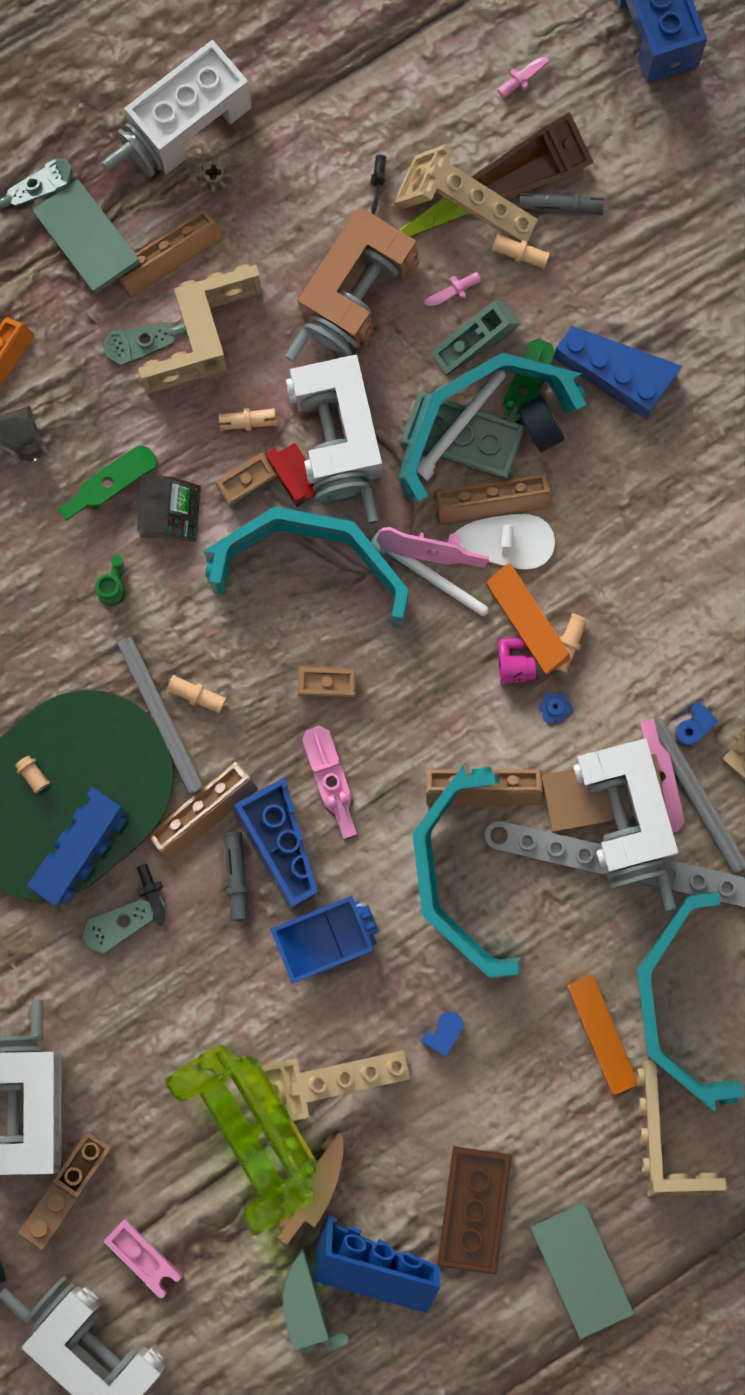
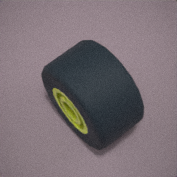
M540 395L518 407V413L540 452L564 441V435L543 396Z

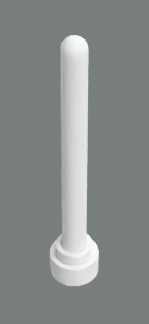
M499 369L492 375L427 456L421 457L417 466V476L421 480L427 482L434 474L433 470L436 461L505 379L506 374L503 370Z
M381 529L373 537L371 543L378 552L383 555L387 553L480 616H486L489 613V608L417 559L397 555L381 548L376 540Z

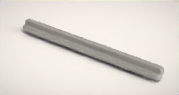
M131 637L122 639L118 642V646L190 794L199 792L203 789V785Z
M655 720L659 742L670 753L676 777L732 872L738 873L745 869L744 857L663 720Z

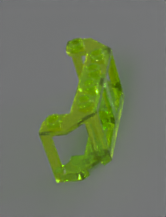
M220 1044L164 1079L170 1093L177 1100L187 1101L200 1094L258 1194L259 1198L249 1203L244 1209V1220L253 1237L291 1217L312 1203L314 1192L310 1191L312 1175L317 1170V1162L256 1058L249 1055L244 1057L229 1052V1047ZM206 1070H210L215 1075H209L203 1072ZM229 1078H232L257 1122L250 1125L246 1121L228 1090L226 1081ZM260 1133H264L289 1176L286 1179H281L261 1147L257 1139ZM284 1192L285 1198L283 1203L280 1204L281 1195Z

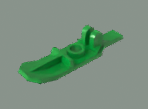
M538 338L529 342L523 358L551 365L555 351L552 343ZM515 374L502 404L503 419L515 423L521 421L522 419L517 410L518 407L537 397L544 380ZM525 387L528 389V394L520 395L518 389Z
M138 445L83 482L79 494L58 508L59 513L67 521L87 507L91 506L92 509H95L105 504L106 501L126 487H129L143 475L154 470L157 464V457L149 447ZM106 480H110L113 483V485L109 488H106L103 486L102 483Z

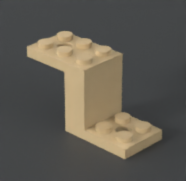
M240 265L233 272L226 274L221 272L213 273L207 276L205 280L198 282L194 280L181 283L178 288H174L193 352H178L173 354L171 359L164 361L158 359L150 360L144 363L143 367L138 368L147 394L228 371L210 308L261 294L260 276L256 265Z

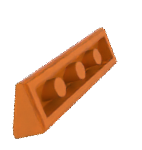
M5 317L0 324V388L34 337V333L24 324Z
M508 563L486 581V584L545 675L570 661V654L512 565Z
M591 975L567 985V990L610 1094L614 1096L638 1085L636 1076L594 976Z

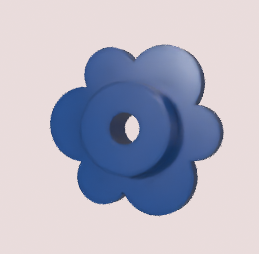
M547 692L543 697L544 702L539 704V710L544 712L543 719L547 723H553L555 720L562 723L566 719L565 715L570 714L572 711V704L566 701V695L563 693L556 695L554 692ZM553 705H557L558 709H554Z

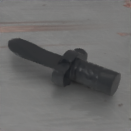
M376 155L374 174L371 175L370 179L371 185L375 186L371 207L373 215L377 210L379 186L386 182L385 167L387 157L385 155Z
M148 864L137 867L143 888L137 891L140 897L147 895L156 922L159 926H162L165 922V910L157 891L163 889L161 881L154 883Z

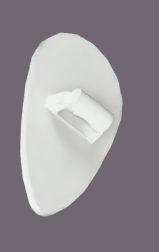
M510 514L480 519L461 527L454 533L460 537L461 547L475 554L489 556V563L503 567L510 563L514 569L533 570L546 564L552 556L555 547L554 533L549 524L540 517L530 514Z

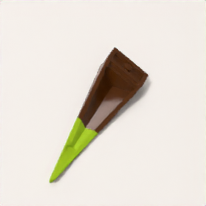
M565 112L536 128L471 177L503 198L508 199L520 193L571 176L594 162L571 113ZM443 197L399 231L410 237L466 215L469 212Z

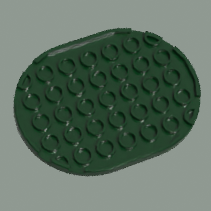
M96 690L73 691L58 695L40 704L0 737V891L25 900L48 901L27 885L45 857L50 852L55 854L58 850L54 847L57 839L67 828L71 830L73 827L72 816L78 807H82L84 804L87 805L91 798L87 796V793L91 787H94L121 806L127 812L125 815L127 821L119 833L113 832L107 840L110 845L101 857L96 856L90 864L93 867L91 873L84 881H78L73 888L76 891L75 894L84 891L100 880L143 843L159 825L166 813L173 791V762L156 723L144 710L131 701L112 693ZM28 755L31 759L35 758L37 760L35 764L50 782L46 788L36 794L24 777L16 773L18 769L15 765Z

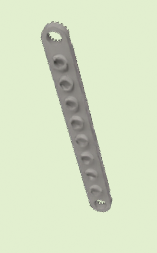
M503 821L492 822L485 830V842L493 850L603 876L609 874L607 867L601 869L598 860L597 850H601V844ZM493 829H504L507 834V840L502 844L494 843L490 837ZM663 859L664 864L659 865L660 870L666 869L673 892L686 895L716 892L719 893L720 903L745 908V877L668 859ZM656 877L637 882L638 884L659 888Z

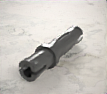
M520 193V208L524 211L572 213V216H578V213L603 215L604 197H584L575 193L573 196Z
M242 832L225 833L223 836L229 888L226 889V895L230 897L231 921L249 920L247 904L249 887L246 886Z

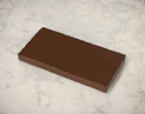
M453 1146L437 1266L496 1275L512 1154Z

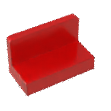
M295 443L280 452L274 448L266 453V458L278 475V480L296 507L317 494L313 491L314 483H308L304 463L306 459Z

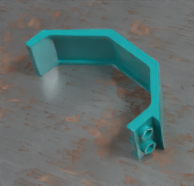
M501 353L426 395L397 476V480L410 503L418 502L428 496L417 476V466L443 400L491 372L501 369L546 381L564 412L568 413L587 405L584 400L586 398L584 389L578 382L575 384L573 381L574 378L583 373Z
M274 506L204 550L208 562L205 577L208 578L207 583H210L213 592L224 594L232 559L273 533L287 532L348 544L394 597L391 626L403 628L409 590L354 521Z
M469 763L463 764L412 833L422 916L489 978L519 975L523 969L522 957L506 959L491 957L439 904L431 839L432 830L462 789L500 783L499 772H492V767L471 769L472 775H470Z
M712 892L686 895L637 966L636 976L647 1055L716 1112L715 1100H718L721 1105L738 1103V1098L745 1097L743 1085H741L739 1080L700 1083L660 1050L651 985L653 969L688 914L695 908L720 905L719 893Z

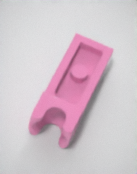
M126 1219L103 1241L160 1299H163L167 1294V1290L161 1282L163 1277L168 1276L175 1282L180 1281L183 1277L182 1273Z

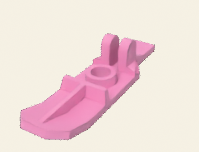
M388 527L382 528L376 539L381 548L394 554L445 565L462 563L485 568L489 561V556L475 554L461 547L460 537L457 534H450L446 542H441L435 539L424 538L423 533H420L418 537Z
M654 718L640 721L643 739H647L650 753H656L659 771L664 773L665 777L661 783L672 832H677L685 821L670 753L659 742Z
M322 726L308 729L302 741L324 806L335 814L343 839L355 836L357 832L349 812L352 796L330 731ZM329 777L336 778V786H327V779Z

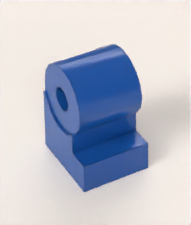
M699 700L688 711L693 717L682 721L675 729V739L682 746H693L719 722Z
M454 1012L442 1014L438 1019V1029L433 1035L426 1031L421 1039V1042L445 1057L463 1029L462 1018Z

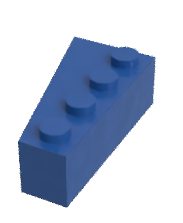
M571 326L556 347L554 359L572 371L583 373L580 375L581 377L646 420L677 378L682 367L679 364Z
M285 777L234 804L233 812L288 909L291 911L314 898L318 891L304 848L301 831L296 820L293 803L288 792Z
M91 787L87 793V796L91 798L88 804L78 807L72 816L73 827L71 830L67 828L57 839L54 847L58 850L55 854L50 852L45 857L27 885L59 908L62 904L67 905L76 893L73 889L79 880L84 881L93 869L90 865L96 856L101 857L110 845L107 840L113 832L119 833L127 821L125 818L127 812L94 787Z
M327 1215L316 1239L314 1282L428 1313L440 1289L439 1266L405 1250L400 1254L394 1251L389 1246V1243L378 1239L376 1243L361 1236L362 1230L350 1226L348 1230L337 1225L336 1218Z

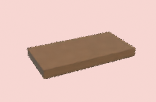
M655 753L651 754V757L653 760L663 800L665 803L661 777ZM574 769L542 775L552 832L616 821L608 791L589 792V789H585L583 783H577ZM620 786L619 790L627 818L635 817L627 786Z

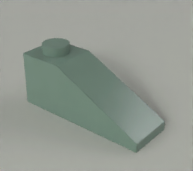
M494 300L431 353L445 374L449 375L500 342L522 323L506 301Z

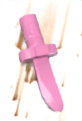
M545 57L538 58L520 73L512 69L509 72L512 79L497 90L498 94L504 99L518 87L525 91L529 88L526 80L549 63V59Z
M477 272L460 281L456 276H452L449 278L452 285L426 298L424 304L436 306L456 294L462 300L466 297L464 290L480 283L481 278Z

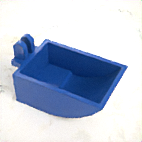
M352 896L270 929L292 984L373 953L374 949L372 946L377 944L374 934L379 933L369 905L363 907L360 900L354 902Z

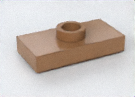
M262 452L216 480L215 485L229 507L277 479L278 475Z
M299 666L298 696L355 698L356 669Z

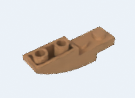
M86 1132L18 1232V1235L43 1251L78 1202L110 1152L111 1147L89 1132Z
M341 1132L336 1137L330 1134L321 1147L325 1151L319 1161L313 1158L303 1171L307 1175L303 1182L313 1189L311 1192H308L306 1189L295 1202V1205L299 1208L293 1217L287 1214L277 1227L281 1231L278 1239L286 1245L304 1221L315 1228L332 1198L339 1179L344 1154V1135Z

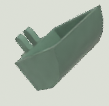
M304 1246L295 1258L286 1278L283 1293V1315L293 1351L301 1349L302 1353L311 1352L318 1349V1345L324 1342L326 1351L329 1352L347 1345L349 1336L346 1332L330 1335L317 1285L314 1282L311 1264L306 1247Z

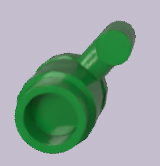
M114 555L111 558L113 565L111 573L101 576L95 584V591L99 600L107 606L118 605L125 597L126 590L120 581L124 561L119 555Z

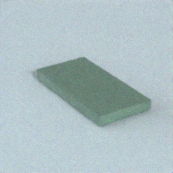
M78 179L70 183L68 188L60 190L32 209L34 215L95 295L141 263Z
M419 391L400 441L402 446L408 447L424 397L428 393ZM446 399L443 400L423 453L428 454L467 406ZM478 410L440 458L507 480L526 427Z
M584 1202L530 1227L579 1339L634 1315Z

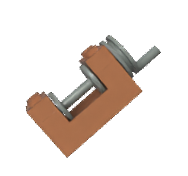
M358 206L297 299L302 316L307 318L310 323L304 325L285 357L294 362L310 337L341 357L351 356L352 352L350 350H359L362 344L367 345L374 334L371 319L372 311L361 299L379 272L389 277L395 278L397 276L404 281L408 274L412 275L416 271L420 263L416 240ZM369 264L370 267L366 271L365 275L363 276V278L361 279L353 293L350 294L354 285L356 284V282L358 281V279L360 278V276Z

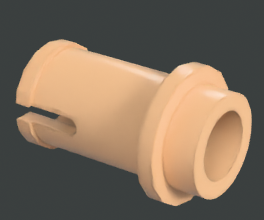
M28 755L15 765L18 769L16 773L24 777L36 794L46 788L50 782L35 764L37 760L35 758L31 759Z

